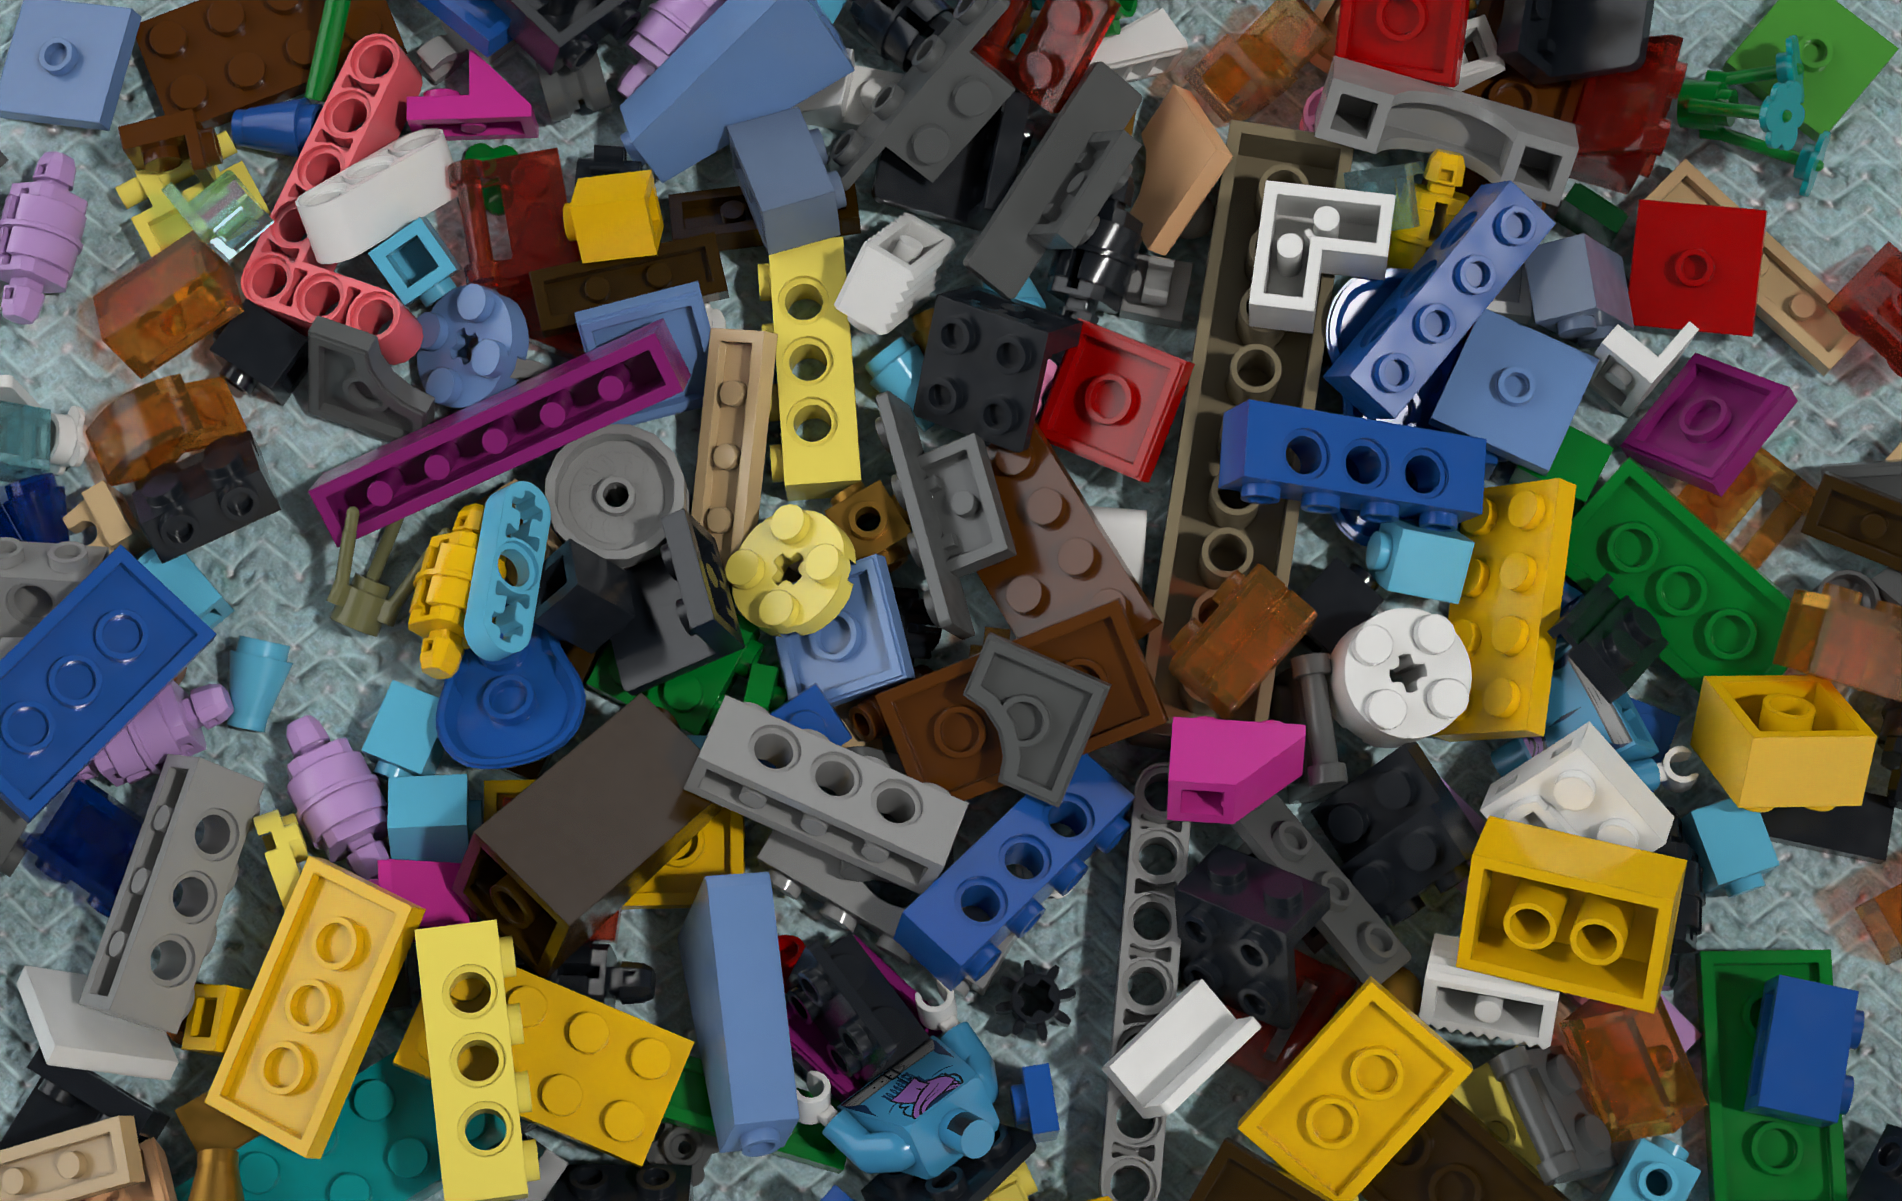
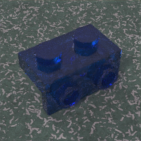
M78 779L44 832L30 834L23 846L38 856L35 865L39 870L58 882L68 884L71 880L90 893L86 899L87 903L96 911L109 918L144 819L91 781Z

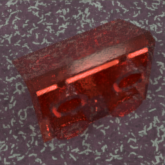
M1672 34L1649 36L1646 60L1638 70L1585 78L1572 120V124L1576 126L1579 150L1569 178L1627 195L1639 175L1649 178L1656 156L1660 157L1665 148L1672 120L1666 119L1672 99L1676 100L1680 93L1687 71L1688 63L1678 60L1683 42L1682 37Z

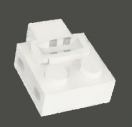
M1590 721L1490 784L1479 810L1486 819L1489 816L1649 852H1654L1666 844L1674 820V816Z

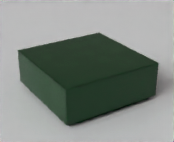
M1575 182L1564 198L1554 220L1577 235L1584 233L1610 248L1626 222L1628 215H1626L1625 211L1586 186Z

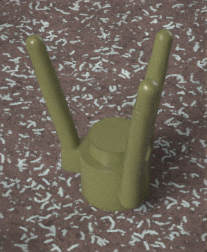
M352 506L346 512L335 581L326 601L335 604L330 616L332 620L362 633L378 637L383 624L394 627L402 606L414 591V578L417 572H420L425 551L391 598L387 599L391 587L379 580L404 521V518L385 527L366 576L355 573L350 584L349 580L359 519L358 508ZM445 527L437 535L451 533L452 530Z

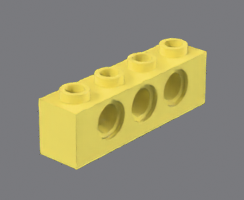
M832 237L769 255V263L757 264L760 302L772 301L773 323L762 324V331L778 334L775 357L778 383L772 385L769 422L780 421L782 444L770 445L773 483L784 482L788 501L833 498L843 489L859 482L862 483L851 328L847 315L837 310L834 306L847 278L843 237ZM802 299L814 300L822 307L815 317L808 320L796 319L788 313L790 307ZM804 359H816L826 366L824 373L815 380H801L792 373L796 364ZM809 419L823 420L831 427L826 437L815 442L801 439L796 432L798 427Z
M497 919L416 929L414 931L444 1201H509L528 1198L527 1182L540 1180L536 1139L522 1141L519 1113L532 1112V1101L528 1071L514 1072L511 1045L524 1044L520 1003L506 1004L504 978L517 976L512 936L499 937ZM465 979L482 981L490 991L489 1002L483 1009L474 1013L460 1011L453 1005L450 999L451 992L456 984ZM485 1046L495 1053L499 1064L497 1070L490 1078L483 1081H472L462 1075L458 1068V1061L462 1053L468 1048ZM490 1113L496 1115L505 1124L506 1136L503 1142L494 1149H477L466 1138L465 1133L468 1123L479 1114Z

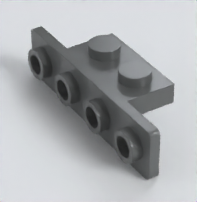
M960 0L954 10V19L939 36L932 35L919 46L912 59L913 66L897 84L891 82L878 93L871 105L872 113L857 130L849 129L841 135L831 150V160L828 166L830 172L837 170L844 191H847L885 147L933 183L1016 90L1012 82L972 50L1010 6L1009 0Z
M1093 62L1089 66L963 261L964 266L1001 297L1013 299L1017 296L1046 250L1076 249L1077 246L1085 243L1097 229L1100 222V217L1097 214L1108 197L1120 190L1131 176L1133 166L1130 163L1142 145L1124 129L1141 104L1142 95L1104 62Z
M887 390L876 395L881 416L875 419V427L883 447L892 455L896 474L891 476L892 489L900 506L908 512L913 531L907 534L909 550L916 564L921 569H924L929 590L923 594L924 604L931 621L936 627H941L959 639L965 640L975 636V631L960 578L1017 555L985 442L977 434L972 433L924 453L911 407Z
M1277 794L1236 823L1230 824L1244 841L1236 851L1330 888L1331 909L1302 938L1314 955L1330 944L1363 984L1370 976L1382 984L1411 960L1410 952Z

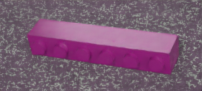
M661 318L324 472L308 492L337 548H339L346 512L349 507L355 506L359 510L356 539H359L684 391L691 374L664 319Z

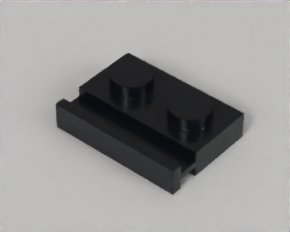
M1606 573L1592 584L1547 632L1553 639L1559 634L1565 638L1572 646V649L1567 653L1569 658L1606 701L1611 704L1634 685L1669 642L1661 634L1660 626L1650 612L1642 607H1637L1628 595L1621 599L1617 597L1609 587L1614 579L1609 573Z

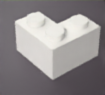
M1266 180L1249 299V326L1313 334L1321 273L1385 280L1396 195Z

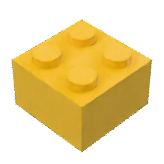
M1825 675L1703 676L1690 745L1738 808L1752 812H1769L1774 807H1805L1814 811H1830L1835 806H1862L1877 735Z

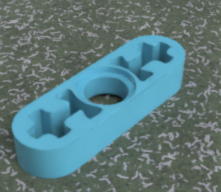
M518 481L490 495L485 504L464 620V634L472 651L486 661H499L523 650L528 645L532 634L551 521V510L543 492L537 486L527 481ZM520 519H522L523 524L519 526ZM500 555L507 557L514 564L518 576L516 586L508 584L502 578L498 568ZM496 617L495 624L492 623V618Z

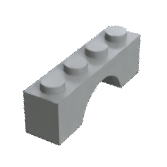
M1338 56L1333 57L1315 113L1314 137L1372 154L1390 149L1413 150L1432 154L1435 149L1462 154L1465 167L1480 174L1489 182L1497 183L1511 180L1530 199L1554 206H1559L1579 150L1575 124Z
M772 831L757 859L760 867L769 872L774 889L797 900L801 891L824 904L819 913L826 919L849 932H853L857 924L880 936L875 944L877 948L904 964H910L913 956L893 939L901 914L906 908L897 907L881 900L863 882L844 879L841 876V859L779 831ZM966 906L962 908L965 915L974 921L985 922L990 920L988 914L979 907ZM1011 933L997 947L1002 951V954L984 976L977 981L967 976L953 989L954 993L965 998L971 989L984 996L1017 936ZM932 976V979L937 982V978Z

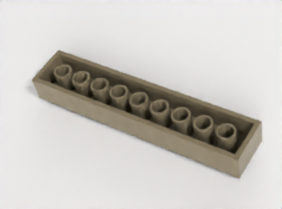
M1230 120L1225 145L1233 155V159L1220 176L1191 358V362L1195 366L1186 389L1152 603L1154 610L1163 623L1148 633L1144 659L1169 720L1167 723L1131 736L1130 745L1171 751L1173 717L1195 718L1210 716L1220 720L1253 722L1266 721L1269 717L1301 501L1280 498V502L1275 504H1254L1242 501L1241 492L1218 488L1223 414L1248 399L1315 410L1326 338V322L1331 305L1335 275L1321 273L1313 334L1249 326V299L1266 180L1348 190L1354 148L1314 137V132ZM1287 447V462L1294 471L1300 473V460L1297 454Z

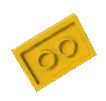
M1370 976L1240 1118L1237 1129L1295 1178L1333 1201H1353L1473 1071V1066L1468 1059Z

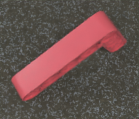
M375 33L365 36L356 42L349 52L246 263L240 281L242 292L248 300L300 334L308 337V330L318 315L376 335L381 354L388 364L397 365L405 363L414 357L420 349L423 340L421 324L396 296L389 291L334 272L338 263H318L308 237L300 241L306 231L295 203L297 198L306 191L397 140L407 121V97L419 96L423 84L422 76L415 64L393 38L386 34ZM390 68V70H389L386 74H384L383 76H381V74H382L384 71H386L387 69ZM364 122L360 128L354 131L360 123ZM286 284L283 290L274 296L277 289ZM339 302L334 311L325 315L330 306ZM389 320H393L387 330H385L381 334H378V331L380 330L383 324H385Z

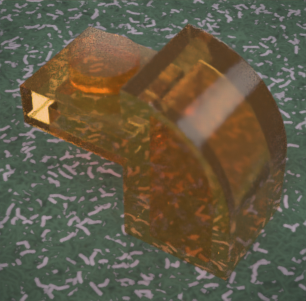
M1276 0L1243 34L1227 33L1184 78L1224 123H1230L1231 119L1243 121L1267 107L1298 80L1295 74L1334 34L1303 0Z
M175 374L141 385L117 398L102 410L85 433L107 483L111 486L139 481L159 465L170 462L176 463L185 452L205 449L211 442L221 437H236L247 432L248 429L223 378L216 377L184 383L181 374Z

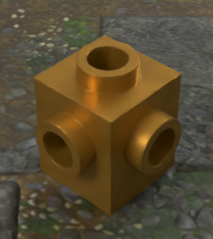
M881 480L868 487H865L863 482L853 484L840 491L831 499L832 507L824 511L825 516L839 526L850 538L855 549L856 561L874 554L885 556L889 573H891L908 560L907 555L911 554L907 542V534L911 532L910 529L912 528L908 512L900 506L894 494L891 496L888 494ZM876 516L880 519V524L875 530L863 531L859 528L860 525Z

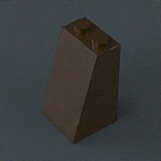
M640 693L473 832L452 890L483 921L497 919L499 937L512 936L514 951L541 978L547 979L721 811L722 806L683 789L700 749L681 731L677 720L670 712L662 707H656L646 696Z

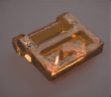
M1761 447L1722 497L1687 484L1677 498L1725 540L1768 487L1777 492L1782 501L1739 552L1759 570L1802 516H1807L1817 490Z

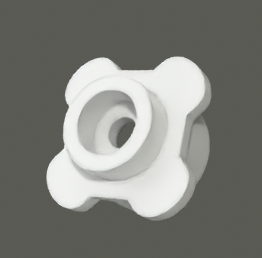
M71 406L66 415L47 413L39 421L34 440L35 453L40 462L49 463V469L53 475H63L65 469L69 466L80 467L89 451L91 437L89 428L84 424L85 412L82 407Z

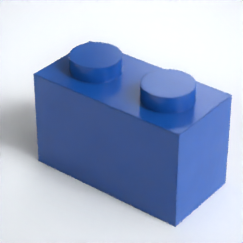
M1780 974L1765 982L1744 1105L1745 1112L1820 1128L1838 1123L1839 1114L1846 1115L1848 1113L1854 1092V1078L1851 1075H1846L1849 1050H1856L1863 1034L1865 1019L1864 1011L1856 1009L1859 991Z

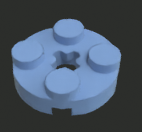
M478 284L463 285L445 294L434 305L431 312H424L417 318L423 330L422 344L417 352L418 373L426 393L435 397L436 404L462 410L516 385L518 380L510 378L515 369L517 358L526 360L529 348V334L525 316L519 305L511 298L499 294L494 289ZM473 337L478 338V344L472 348L471 361L467 359L468 345Z

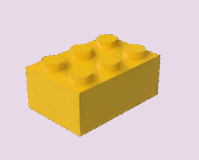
M1489 816L1472 854L1456 967L1654 1014L1668 972L1687 860Z

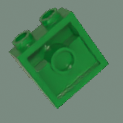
M737 613L745 648L642 692L656 707H662L670 712L685 735H707L725 695L728 696L738 676L740 675L746 679L749 678L752 663H758L762 655L764 644L758 642L761 635L759 628ZM610 639L586 684L589 689L625 707L639 694L632 696L623 689Z

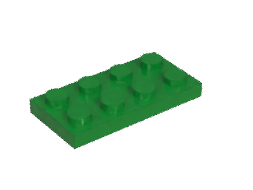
M1631 456L1572 519L1565 574L1586 591L1606 573H1609L1614 579L1609 587L1617 597L1621 599L1628 595L1637 607L1646 609L1658 622L1661 634L1669 642L1658 657L1699 694L1703 676L1783 675L1824 632L1825 628Z
M1831 949L1700 951L1696 953L1699 1032L1702 1033L1700 1037L1709 1201H1848L1841 1114H1839L1838 1123L1820 1128L1744 1111L1765 982L1780 974L1833 986Z

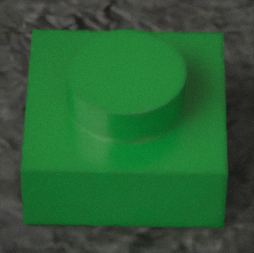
M752 663L744 702L755 703L770 713L788 701L786 688L780 687L781 678L778 667Z

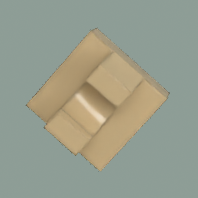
M104 480L82 492L84 500L62 518L67 528L75 534L84 531L87 527L96 526L97 537L94 542L87 546L109 547V554L120 544L133 556L151 547L123 494Z

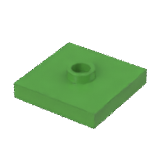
M1778 0L1729 57L1721 70L1731 72L1776 65V54L1786 52V38L1796 35L1799 42L1800 58L1804 66V103L1800 105L1805 110L1804 121L1797 128L1817 142L1820 134H1823L1825 130L1831 131L1893 58L1899 48L1836 0ZM1774 79L1741 85L1764 101L1767 96H1770L1771 89L1778 80Z

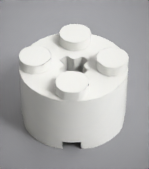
M1396 608L1384 611L1349 630L1340 639L1330 656L1332 674L1327 677L1332 716L1343 729L1347 728L1354 735L1361 738L1362 742L1373 747L1398 748L1405 743L1416 742L1438 733L1461 715L1469 703L1472 671L1467 650L1455 632L1453 624L1446 617L1439 614H1431L1414 608ZM1391 670L1401 674L1404 685L1402 682L1391 681Z

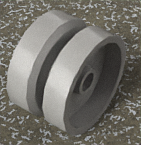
M610 424L566 444L555 455L545 478V497L551 510V522L562 544L568 539H572L625 571L661 555V546L667 543L661 522L662 517L683 508L691 515L690 494L674 452L655 434L630 424ZM627 500V502L620 507H611L608 505L612 501L618 504H623Z

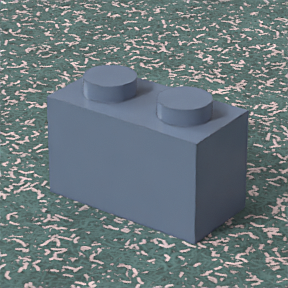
M799 106L727 126L733 170L768 255L841 235L838 209L847 206L843 184L837 170L826 171L824 165L828 164V156L821 132L818 128L808 129Z
M1582 233L1540 244L1526 259L1525 266L1535 323L1558 334L1560 338H1566L1573 343H1578L1580 348L1599 347L1617 324L1626 331L1635 329L1623 260L1619 254Z

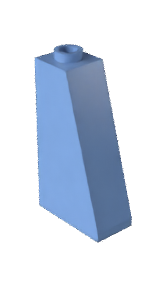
M727 0L619 106L627 131L621 134L620 137L633 161H641L642 166L647 163L660 181L664 183L729 145L727 126L790 109L852 73L855 69L840 34L817 0Z
M769 872L705 876L680 930L677 941L719 1152L742 1151V1154L748 1157L764 1156L785 1146L800 1119Z

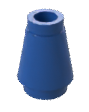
M304 97L248 109H237L233 113L231 121L233 141L238 147H248L298 158L323 105L312 104L308 98Z

